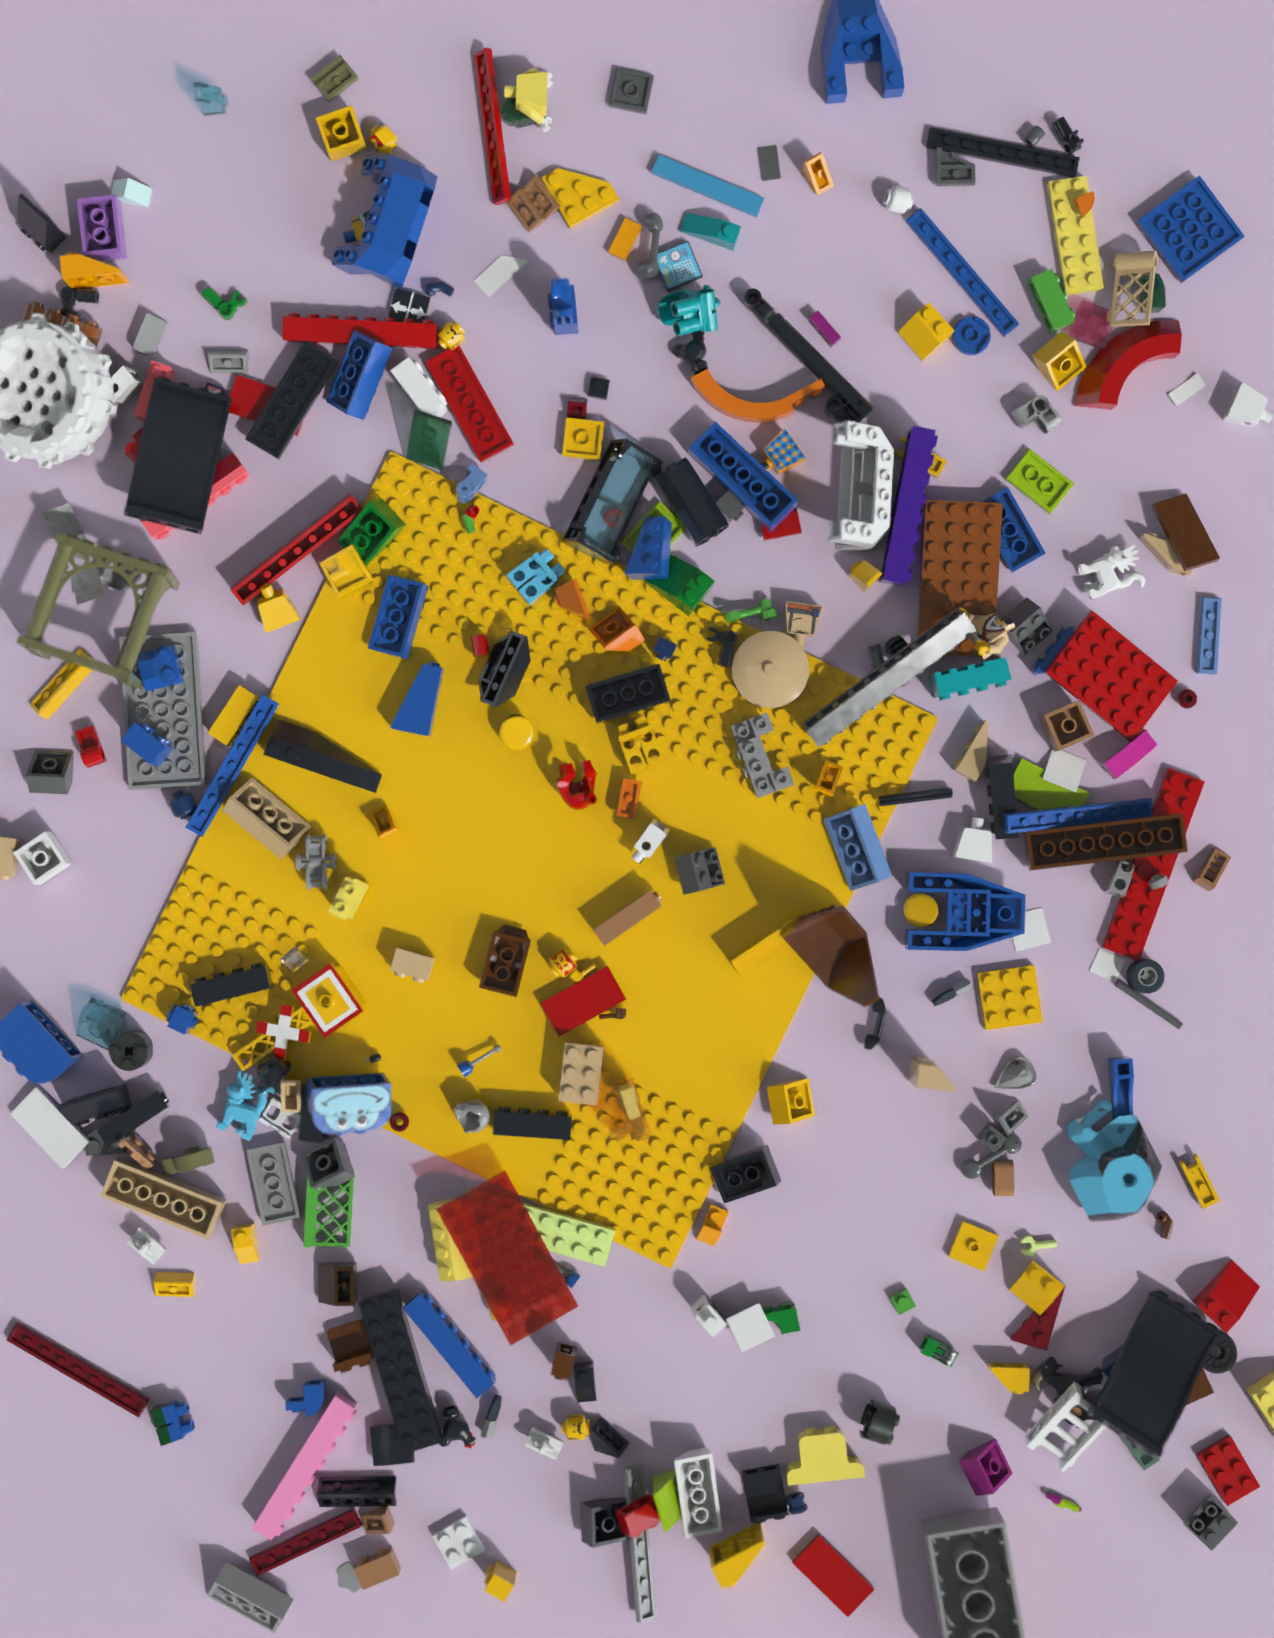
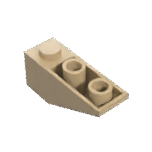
M1151 532L1139 536V540L1168 571L1184 577L1191 575L1193 569L1184 572L1168 539L1157 538L1158 535Z
M986 720L982 721V723L978 722L973 730L975 735L972 740L968 739L963 747L965 749L963 755H959L953 763L955 766L953 771L971 782L977 781L986 766L988 721Z

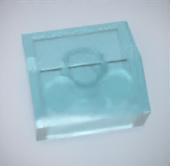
M92 997L80 1013L76 1035L109 1051L112 1041L120 1034L124 1026L127 1013Z

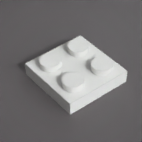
M467 1515L432 1535L451 1570L485 1551V1547Z

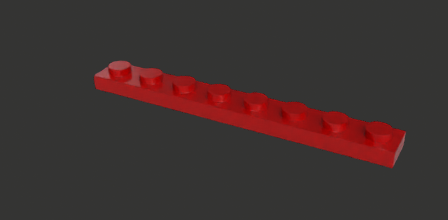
M484 48L474 54L492 201L494 205H501L511 200L492 49Z

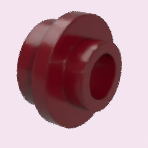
M1190 689L1182 690L1177 697L1178 704L1182 708H1192L1197 702L1196 693ZM1186 695L1190 696V702L1185 701Z
M396 1112L390 1118V1126L395 1131H404L409 1125V1118L403 1112ZM398 1118H401L403 1120L402 1125H398L396 1123V1120Z

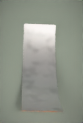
M69 503L42 512L54 538L57 533L62 535L69 533L74 535L77 540L82 541L86 539ZM97 568L82 570L71 577L77 605L104 596Z

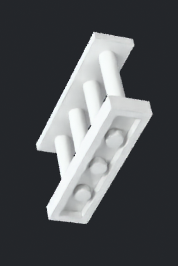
M1076 1382L1064 1392L1025 1435L1027 1446L1030 1449L1034 1450L1037 1446L1042 1445L1059 1457L1060 1468L1063 1472L1068 1467L1073 1466L1077 1457L1106 1428L1097 1420L1088 1425L1070 1412L1075 1405L1081 1406L1086 1411L1092 1406L1082 1398L1081 1386ZM1066 1418L1084 1432L1077 1439L1057 1424ZM1050 1432H1055L1072 1445L1064 1452L1045 1439V1437Z

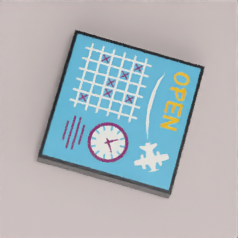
M688 241L658 253L659 273L667 292L703 278Z

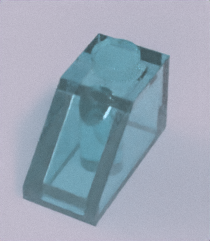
M193 82L195 102L204 116L226 113V106L229 105L227 94L223 93L221 87Z

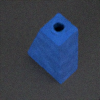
M429 662L428 665H422L391 724V729L428 737L431 736L444 672L440 664Z

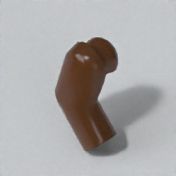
M1159 1211L1156 1214V1220L1162 1226L1160 1237L1169 1240L1173 1221L1168 1213Z

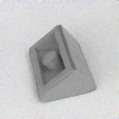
M146 313L132 348L136 352L153 358L167 322Z
M210 350L208 353L210 373H248V350Z

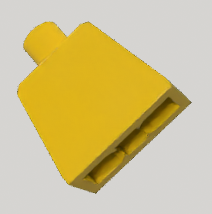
M270 583L260 587L263 596L258 597L257 601L266 633L300 620L298 609L283 589L274 591Z

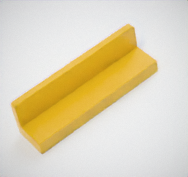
M795 918L790 919L732 958L730 962L739 975H744L789 945L780 935L796 924L797 920Z

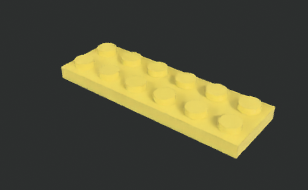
M1087 176L1049 181L1047 186L1063 289L1067 296L1101 291L1104 289L1092 209L1081 218L1074 201L1075 198L1089 193Z

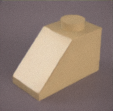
M281 1080V1113H301V1080Z

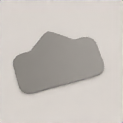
M347 1562L337 1570L339 1587L347 1588L353 1593L362 1588L351 1563Z

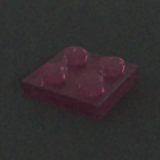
M1081 300L1068 336L1076 341L1104 350L1113 328L1110 326V323H1107V313L1111 310Z

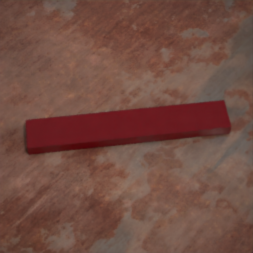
M355 1507L250 1556L249 1560L256 1575L259 1576L362 1527L363 1524Z

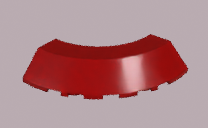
M1179 320L1151 321L1150 325L1134 326L1111 339L1098 351L1085 369L1077 389L1074 406L1112 410L1117 406L1121 388L1132 371L1149 361L1174 359L1181 351L1182 340Z

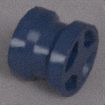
M794 1492L785 1497L786 1502L790 1506L788 1508L789 1514H800L808 1509L807 1504L804 1503L805 1496L803 1492Z

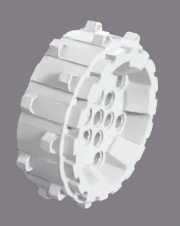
M33 314L30 320L12 323L3 330L0 329V448L5 451V459L11 462H17L21 457L37 460L39 468L51 469L53 464L56 465L77 457L80 453L89 456L94 452V442L103 434L109 416L116 414L117 406L112 402L114 393L113 381L109 373V366L112 361L109 355L100 354L98 348L79 331V325L68 321L62 327L47 323L45 315Z

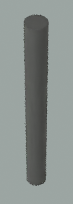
M1121 980L1115 983L1117 988L1177 1029H1180L1183 1025L1181 1021Z

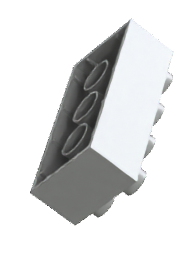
M993 1507L922 1519L921 1526L940 1638H1025L1006 1524L998 1508Z

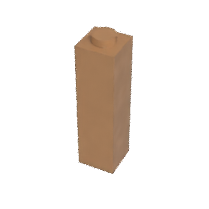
M649 890L593 931L605 946L661 907L659 902L662 899L656 891L652 893Z

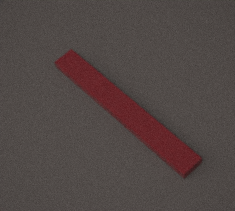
M19 1322L15 1324L6 1341L138 1418L150 1400Z

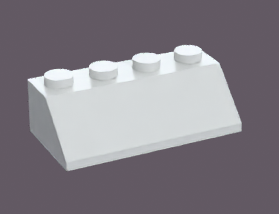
M707 1447L687 1451L674 1459L685 1539L723 1531L712 1453Z

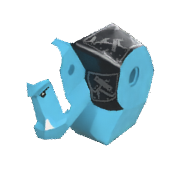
M1106 1099L1096 1103V1107L1082 1118H1073L1066 1125L1067 1136L1086 1154L1074 1162L1068 1173V1178L1091 1222L1119 1220L1139 1213L1147 1202L1162 1168L1135 1114L1118 1116L1097 1133L1091 1130V1126L1108 1113L1113 1106Z

